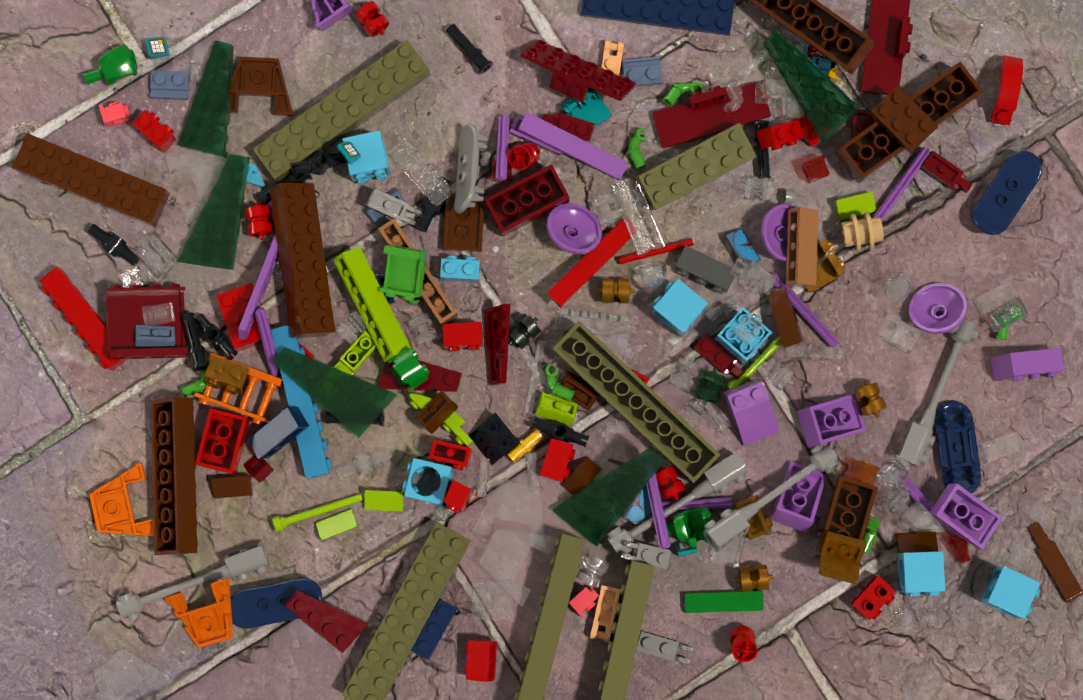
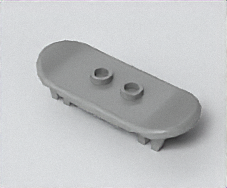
M471 124L465 125L459 136L454 210L458 214L464 212L467 208H474L475 203L473 202H482L484 200V197L478 195H483L484 189L475 186L478 178L479 150L487 149V145L482 144V142L486 143L488 138L479 134L476 127Z

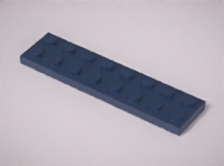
M583 0L581 16L730 36L735 0Z

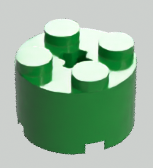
M405 348L396 356L387 360L388 365H393L391 371L402 387H408L406 390L408 393L427 381V376L430 373L424 364L420 365L417 360L418 355L413 348Z

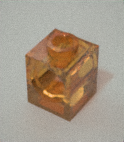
M862 460L857 466L853 480L874 486L880 468Z

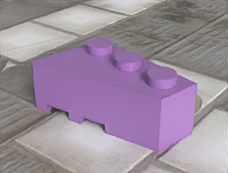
M312 0L317 28L323 32L354 11L348 0Z
M1061 348L1008 353L990 359L994 381L1009 379L1020 381L1024 380V377H1029V380L1041 378L1040 375H1045L1046 378L1057 376L1058 372L1065 371Z

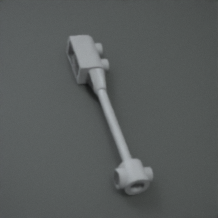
M964 319L958 327L948 332L955 341L929 407L925 410L918 424L915 422L910 423L897 454V460L915 467H919L920 464L925 465L928 459V454L925 453L927 446L932 447L936 438L932 435L936 408L962 344H968L970 340L975 341L978 330L975 329L976 324Z
M821 445L816 446L811 451L813 454L810 457L811 464L757 502L738 510L735 509L731 512L729 509H726L720 514L721 520L718 522L711 520L704 526L706 529L704 531L706 540L717 553L748 532L750 527L748 521L760 508L814 470L825 471L826 474L835 470L839 464L837 463L838 458L834 450L828 445L823 448Z
M737 452L702 474L705 479L689 494L663 510L665 518L694 499L716 493L717 491L722 494L730 488L728 484L731 482L739 483L745 479V474L748 471ZM653 517L631 531L624 528L621 529L619 526L606 534L608 536L607 540L616 555L632 551V548L624 545L625 541L634 543V537L654 525Z
M260 541L225 554L224 560L226 563L214 568L209 573L144 597H139L136 593L133 594L131 590L117 595L118 600H116L120 616L122 618L128 617L129 621L135 620L140 616L139 612H142L144 604L210 580L230 577L244 580L249 577L248 572L256 570L257 574L265 572L267 565H270V561L263 542Z

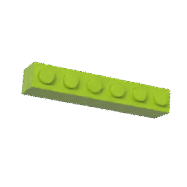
M358 247L341 253L333 261L384 362H387V360L396 356L405 348L411 349L409 341L405 337L400 323L397 321L384 293L379 291L380 286L375 278V274L371 270L361 248Z

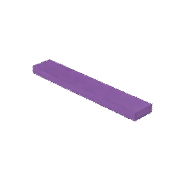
M528 112L525 113L518 128L519 131L617 180H621L628 165V162Z
M276 233L238 328L239 339L246 340L255 320V310L260 307L277 263L279 252Z

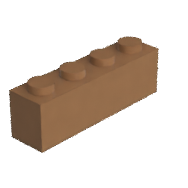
M797 207L788 210L787 286L801 288L816 286L819 223L818 210Z

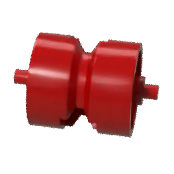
M374 1L368 2L365 5L363 3L360 4L361 7L356 11L355 17L361 25H364V30L369 37H375L379 34L383 35V31L390 23L384 14H380L381 10Z
M529 141L513 147L508 153V162L515 170H525L536 164L540 158L539 148L536 144Z
M255 202V206L245 209L246 219L250 221L248 233L250 237H260V240H264V236L273 233L272 222L268 221L271 217L270 207L268 205H259L258 202Z
M661 465L658 466L659 471L656 477L661 497L664 501L671 497L672 499L675 498L676 501L679 500V493L686 488L683 482L677 479L678 473L675 467L672 465L665 469Z
M738 626L731 631L730 643L734 658L740 662L753 660L758 653L754 631L747 626Z

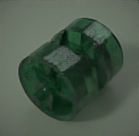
M713 368V371H701L699 377L700 385L696 386L694 396L702 399L703 405H706L707 402L718 403L721 394L719 388H723L726 377L716 372L717 368Z

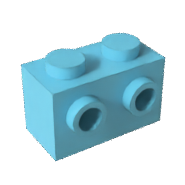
M446 256V259L441 258V281L479 283L480 261L476 260L475 257H465V260L457 259L456 256Z

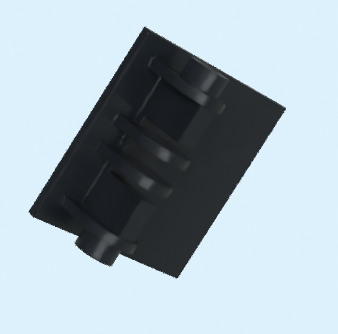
M496 412L469 434V437L491 465L495 464L519 443Z

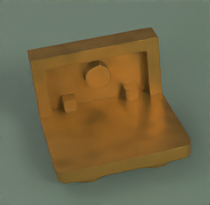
M826 239L817 244L816 286L806 288L810 293L818 290L845 272L844 262L841 258L836 257L834 246L830 241L827 242Z
M828 531L821 549L819 574L847 583L857 584L860 560L866 547V541Z

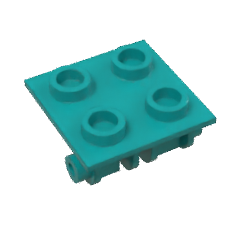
M591 88L588 89L586 100L583 102L571 98L560 105L566 115L595 123V127L612 117V114L599 97L598 91Z

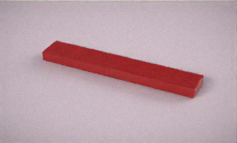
M625 217L599 242L594 250L581 259L547 293V296L561 308L639 229Z

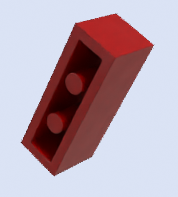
M453 480L443 502L447 504V509L457 514L460 511L465 512L474 491Z

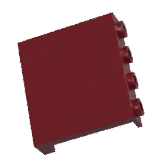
M152 284L149 287L141 288V285H130V288H122V285H111L110 288H107L108 360L186 358L188 356V347H186V330L182 315L185 314V287H180V284H170L168 287ZM135 326H175L174 348H135Z

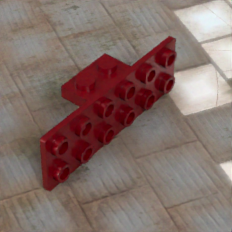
M872 0L867 36L873 40L875 45L864 59L861 92L889 95L897 86L900 87L903 58L906 53L909 54L911 42H908V35H911L913 30V24H910L911 17H908L910 0Z
M536 39L520 55V57L553 71L549 88L580 102L586 100L589 88L622 101L636 86V83L627 77H621L611 70L603 69L593 62H588L577 55L569 54L559 47L547 44L543 40Z
M757 81L727 90L726 87L715 86L709 89V92L702 93V91L691 94L692 97H689L686 103L653 112L652 116L662 148L712 135L737 123H740L742 126L771 117L761 82Z

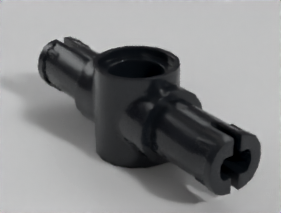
M316 151L313 157L301 162L292 163L291 169L294 175L304 172L323 175L327 169L333 168V165L347 163L341 152L330 154L325 151Z
M440 177L435 189L430 194H426L421 205L422 215L416 226L418 230L426 233L432 219L436 215L439 216L445 204L444 194L450 183L448 179Z
M95 224L88 230L90 235L101 242L102 248L115 258L116 256L118 258L122 257L133 266H136L140 261L141 257L131 251L128 245H126L127 242L115 233H107Z
M199 314L200 320L195 318V322L203 331L204 339L217 350H220L228 360H232L234 357L231 354L236 356L238 352L229 344L226 333L218 329L215 324H211L204 314Z
M535 416L533 421L539 424L532 423L531 428L546 432L548 436L554 437L556 440L567 443L570 441L586 447L587 442L581 439L588 441L589 435L573 430L574 428L568 427L564 423L549 422ZM557 427L565 428L566 434L563 437L556 436L555 429Z

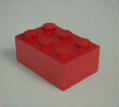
M253 283L216 295L233 347L238 352L262 343L256 317L246 340L239 339L238 328L255 285Z
M210 408L195 465L237 475L251 419Z

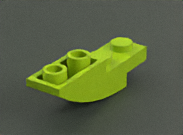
M364 331L342 355L340 361L314 388L328 402L347 385L377 348L371 335Z
M411 393L409 395L412 399L410 403L416 410L419 408L423 410L433 400L419 394ZM453 412L442 426L449 433L453 431L457 435L455 440L461 446L466 445L469 447L474 442L461 429L466 422L457 413Z

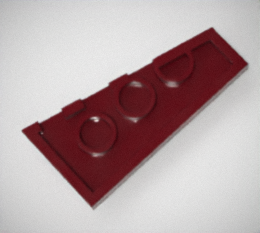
M502 304L484 310L490 386L506 383L511 304Z
M418 361L420 365L424 364L430 373L427 376L428 380L415 388L414 391H458L462 373ZM386 362L378 389L407 390L408 387L405 386L403 388L391 371L393 365H388Z
M297 590L285 603L288 609L342 653L368 625L367 621L356 618L352 614L341 611L335 606L320 601V599L300 590Z

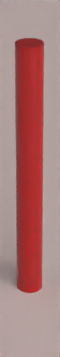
M692 238L618 257L621 265L682 249L685 246H694Z

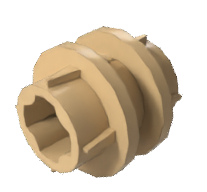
M864 212V219L857 220L856 215L851 214L849 222L841 223L844 246H854L855 251L860 252L861 245L867 244L869 250H874V243L884 241L880 217L871 218L869 212Z

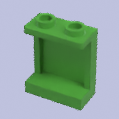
M385 245L383 253L388 254L384 286L380 287L379 291L385 292V296L388 297L401 295L404 300H414L416 297H421L427 251L397 245Z

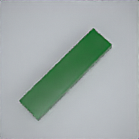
M763 591L684 593L685 613L763 610Z

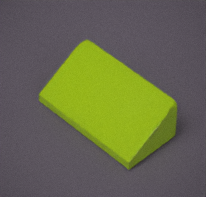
M873 191L839 199L834 203L839 221L850 219L851 214H855L858 217L864 215V212H869V214L876 212Z
M542 392L535 415L571 426L576 417L578 404Z
M365 490V510L403 512L404 492Z
M352 509L316 522L321 541L359 527Z

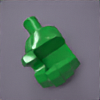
M125 44L112 50H106L98 59L99 68L83 74L87 85L102 79L107 81L108 86L117 83L116 80L133 74L137 75L135 54Z
M706 506L681 511L674 515V523L666 524L668 535L676 534L680 542L687 543L691 548H696L698 541L705 540L706 543L708 542L704 536V531L706 530L704 526L709 521L714 520V517Z

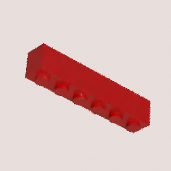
M57 266L39 280L43 285L41 286L43 292L47 296H52L54 306L59 311L63 310L66 314L64 316L65 320L70 325L74 324L77 328L76 334L82 340L85 339L89 343L87 348L93 355L97 354L100 357L98 361L105 370L108 368L114 371L128 360H108L106 324L61 268Z

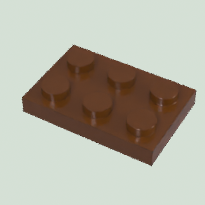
M899 86L870 112L910 154L939 127Z
M447 193L443 249L448 251L482 252L485 201L473 202L475 203L474 208H467L464 212L458 214L454 210L456 193Z

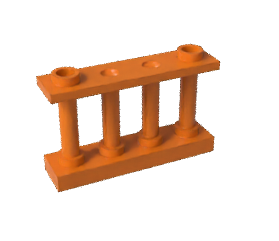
M213 353L210 354L209 359H208L209 361H211L212 357H213V356H216V357L222 358V359H224V360H227V361H230V362H233V363H236V364L245 366V365H243V364L237 363V362L232 361V360H228V359H226V358H224V357L218 356V355L213 354ZM245 366L250 370L248 373L249 382L238 408L228 405L231 394L224 391L221 401L210 398L213 388L206 385L203 395L196 392L194 394L195 397L199 398L198 402L209 406L211 402L251 417V422L263 425V422L266 423L268 420L263 417L274 389L276 390L277 387L283 388L284 384L283 380L278 377ZM261 380L266 382L265 386L267 388L255 415L247 412L246 408L256 383Z

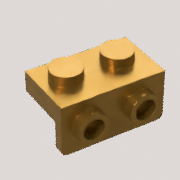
M213 356L204 378L207 385L217 389L220 387L229 394L236 395L237 393L242 395V387L250 370L245 366Z
M756 495L735 505L738 510L757 502L761 498ZM766 506L760 508L748 521L750 527L747 534L750 540L772 531V520L764 512Z

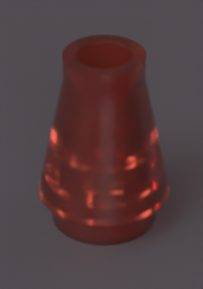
M955 534L948 537V544L959 563L969 561L967 541Z

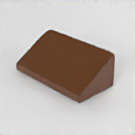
M571 371L566 374L560 384L574 390L575 394L572 400L588 411L599 396L582 378Z
M441 390L415 419L430 434H433L458 406Z
M252 476L211 479L214 499L253 495Z
M896 534L897 554L938 552L936 534Z

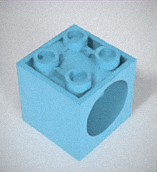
M380 130L342 138L343 143L352 142L361 154L358 160L352 164L348 163L349 173L354 183L365 184L370 179L375 178L376 180H384L387 176L391 175L385 143Z
M677 279L676 282L671 281L664 291L666 294L663 297L659 295L653 302L652 314L682 337L706 309L708 303L681 280Z
M742 307L717 335L715 341L744 365L772 332Z
M413 458V462H409L407 467L409 478L408 481H404L402 492L405 493L404 496L407 498L445 507L446 503L443 500L449 490L454 469L450 466ZM424 469L436 470L437 477L441 479L439 489L433 491L430 496L419 495L417 486H414L416 475L424 472Z
M943 552L897 554L899 593H905V596H920V592H924V596H939L941 591H945Z
M996 566L980 602L1016 619H1025L1032 611L1033 606H1031L1033 599H1036L1040 593V583L1005 566Z

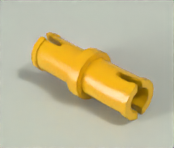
M535 429L524 440L521 439L519 444L507 453L508 457L515 463L526 452L529 453L531 448L543 439L542 435Z

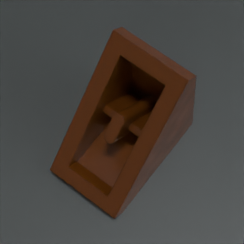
M587 457L572 472L562 486L577 498L602 469Z

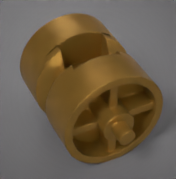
M603 278L602 287L597 289V293L602 295V303H613L614 300H617L620 304H629V295L635 293V289H631L629 279H618L615 282L614 279Z
M865 381L861 382V388L855 390L854 394L857 401L862 403L860 408L863 415L875 414L876 418L880 417V410L887 408L884 398L879 396L881 391L878 383L875 382L868 385Z
M766 564L755 565L754 569L750 566L738 568L739 576L734 578V582L740 584L741 592H751L754 588L758 591L769 590V581L773 579V575H769Z

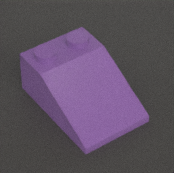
M754 379L723 392L744 446L779 432L770 398L761 379Z
M855 394L797 411L808 448L866 431Z
M791 461L782 483L801 471L805 466ZM814 470L777 496L770 516L771 520L806 533L814 522L827 475Z
M957 483L946 486L927 515L945 529L980 550L984 548L1003 519L1002 516Z

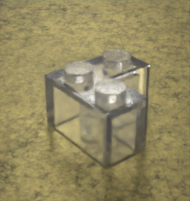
M763 79L755 84V103L773 104L774 123H788L800 119L799 81Z

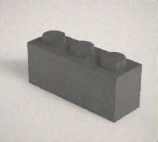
M685 246L675 266L678 274L684 277L689 275L695 278L694 281L700 285H710L712 290L719 294L727 293L738 271L688 246Z

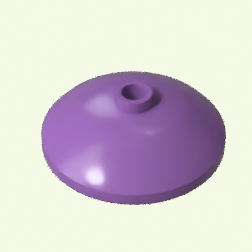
M572 203L561 204L555 207L547 218L546 226L550 238L559 248L573 254L589 253L597 247L601 240L602 228L600 222L590 210L583 206Z
M781 204L771 208L764 216L761 226V236L765 248L774 258L787 262L788 210L796 208L789 204Z
M934 283L921 288L915 293L909 304V315L913 324L918 329L931 334L946 333L955 329L963 322L968 310L967 300L963 292L948 283Z

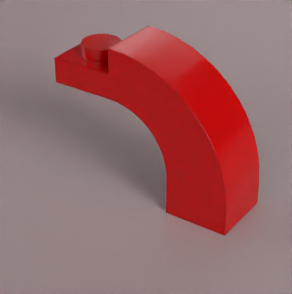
M1003 56L999 70V88L990 118L991 122L1010 125L1021 90L1023 78L1022 58Z

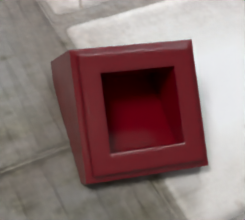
M256 455L245 465L246 469L259 482H262L274 471L265 459H258Z

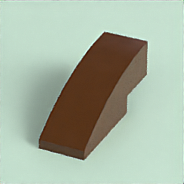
M786 286L767 292L784 348L803 342L804 338L798 325L799 321Z

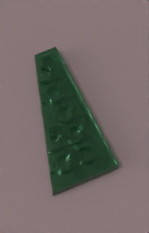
M776 29L763 42V45L824 145L859 107Z
M214 41L178 146L226 159L228 154L226 152V143H228L229 138L227 135V125L230 121L231 104L229 87L232 86L230 70L233 68L234 46L230 43Z
M229 155L220 173V177L215 187H213L211 195L205 203L193 227V231L176 262L234 270L250 161L249 157Z
M286 347L272 361L358 438L364 434L397 397V394Z
M651 446L552 510L594 545L598 546L667 458Z

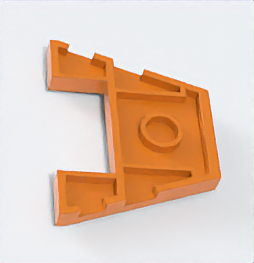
M143 463L136 464L116 479L89 494L97 532L154 536V519L139 523L135 522L127 486L128 484L147 480Z
M224 578L210 584L217 602L200 608L189 610L183 592L165 597V601L167 604L172 605L175 610L174 614L177 618H181L186 626L185 630L198 648L233 637L229 578Z

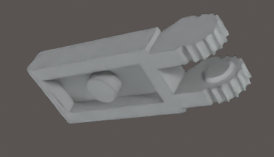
M373 188L366 203L367 206L399 221L403 220L411 225H415L416 221L404 216L406 210L416 215L421 213V210L410 206L407 202L376 188Z
M625 541L624 545L628 548H634L633 555L622 553V558L667 569L672 550L660 549L659 547L639 542Z
M641 631L636 650L671 661L676 660L689 664L690 660L688 658L676 656L677 648L686 652H693L694 648Z

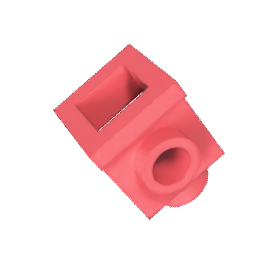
M113 102L108 104V107H105L103 104L99 105L103 122L107 127L130 121L128 115H131L128 104Z
M585 587L569 604L583 617L585 614L582 611L586 610L588 612L596 605L594 600L599 595L592 587L589 590Z

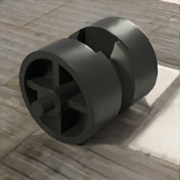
M524 313L517 319L516 325L512 324L509 327L510 342L508 344L510 346L516 344L520 349H523L529 343V338H535L541 332L540 328L536 325L538 319L536 317L532 319Z

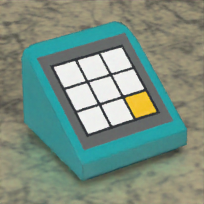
M166 37L145 39L148 54L152 60L170 55Z
M344 142L337 145L339 151L349 164H352L361 157V154L352 142Z
M675 542L677 555L679 556L698 552L697 547L691 548L687 543Z

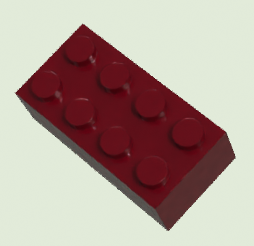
M551 164L484 199L501 235L505 236L551 212L555 207L570 202V197Z

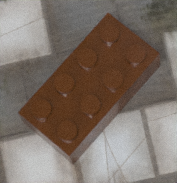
M843 476L837 477L816 548L817 552L821 553L828 531L863 540L878 487Z

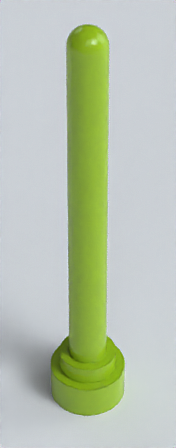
M780 335L737 380H730L725 387L730 390L744 384L782 344Z
M357 494L289 517H280V515L273 517L274 528L276 532L283 531L289 524L361 502L363 495Z

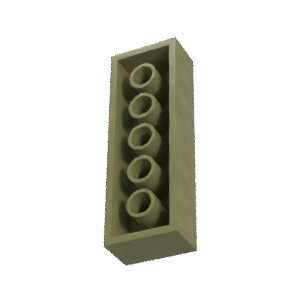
M737 123L636 176V179L652 210H657L757 156L740 123Z

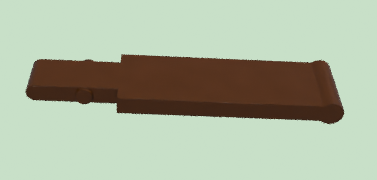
M1039 522L1030 526L1028 530L1039 547L1037 553L1065 602L1068 603L1081 596L1083 590L1054 541L1050 543L1047 534Z

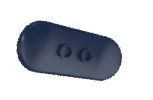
M1018 151L1006 159L973 210L974 224L981 232L987 235H998L1008 228L1042 175V165L1035 154L1029 151Z
M944 402L937 408L934 420L943 483L945 487L948 484L957 483L968 492L973 493L981 482V468L972 412L961 402Z
M299 578L240 590L231 596L232 623L237 627L248 629L299 619L296 614L285 606V603L297 590L322 601L321 588L311 579Z

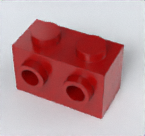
M144 110L132 124L165 153L177 140L172 134L174 130L167 124L161 125L158 122L160 118L155 113L151 112L149 114Z
M799 120L756 131L761 150L770 147L772 151L783 148L782 144H786V147L797 144V140L804 138Z
M482 323L443 324L444 348L448 349V352H458L460 348H468V351L479 350V347H483Z
M551 438L540 476L563 483L564 479L567 480L570 473V468H567L569 460L573 461L576 452L573 449V444Z
M433 439L429 459L434 460L433 463L445 465V463L452 464L453 469L463 471L464 467H469L472 448Z
M876 575L854 598L850 605L866 620L871 618L875 620L882 611L880 609L884 604L888 606L895 597L893 595L896 591L879 575Z
M483 639L468 640L465 649L467 663L464 667L466 680L494 681L497 641Z

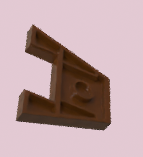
M241 57L218 112L238 114L240 95L275 97V116H294L280 60L278 58Z

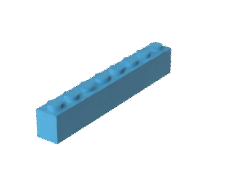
M289 325L271 329L289 407H299L309 425L308 428L296 436L305 477L309 480L331 474L330 469H333L331 459L327 458L325 452L328 450L326 439H322L321 435L324 429L322 421H318L317 418L319 407L312 397L315 391L313 384H309L308 376H311L309 366L304 365L303 358H306L304 347H300L299 339L302 338H291Z

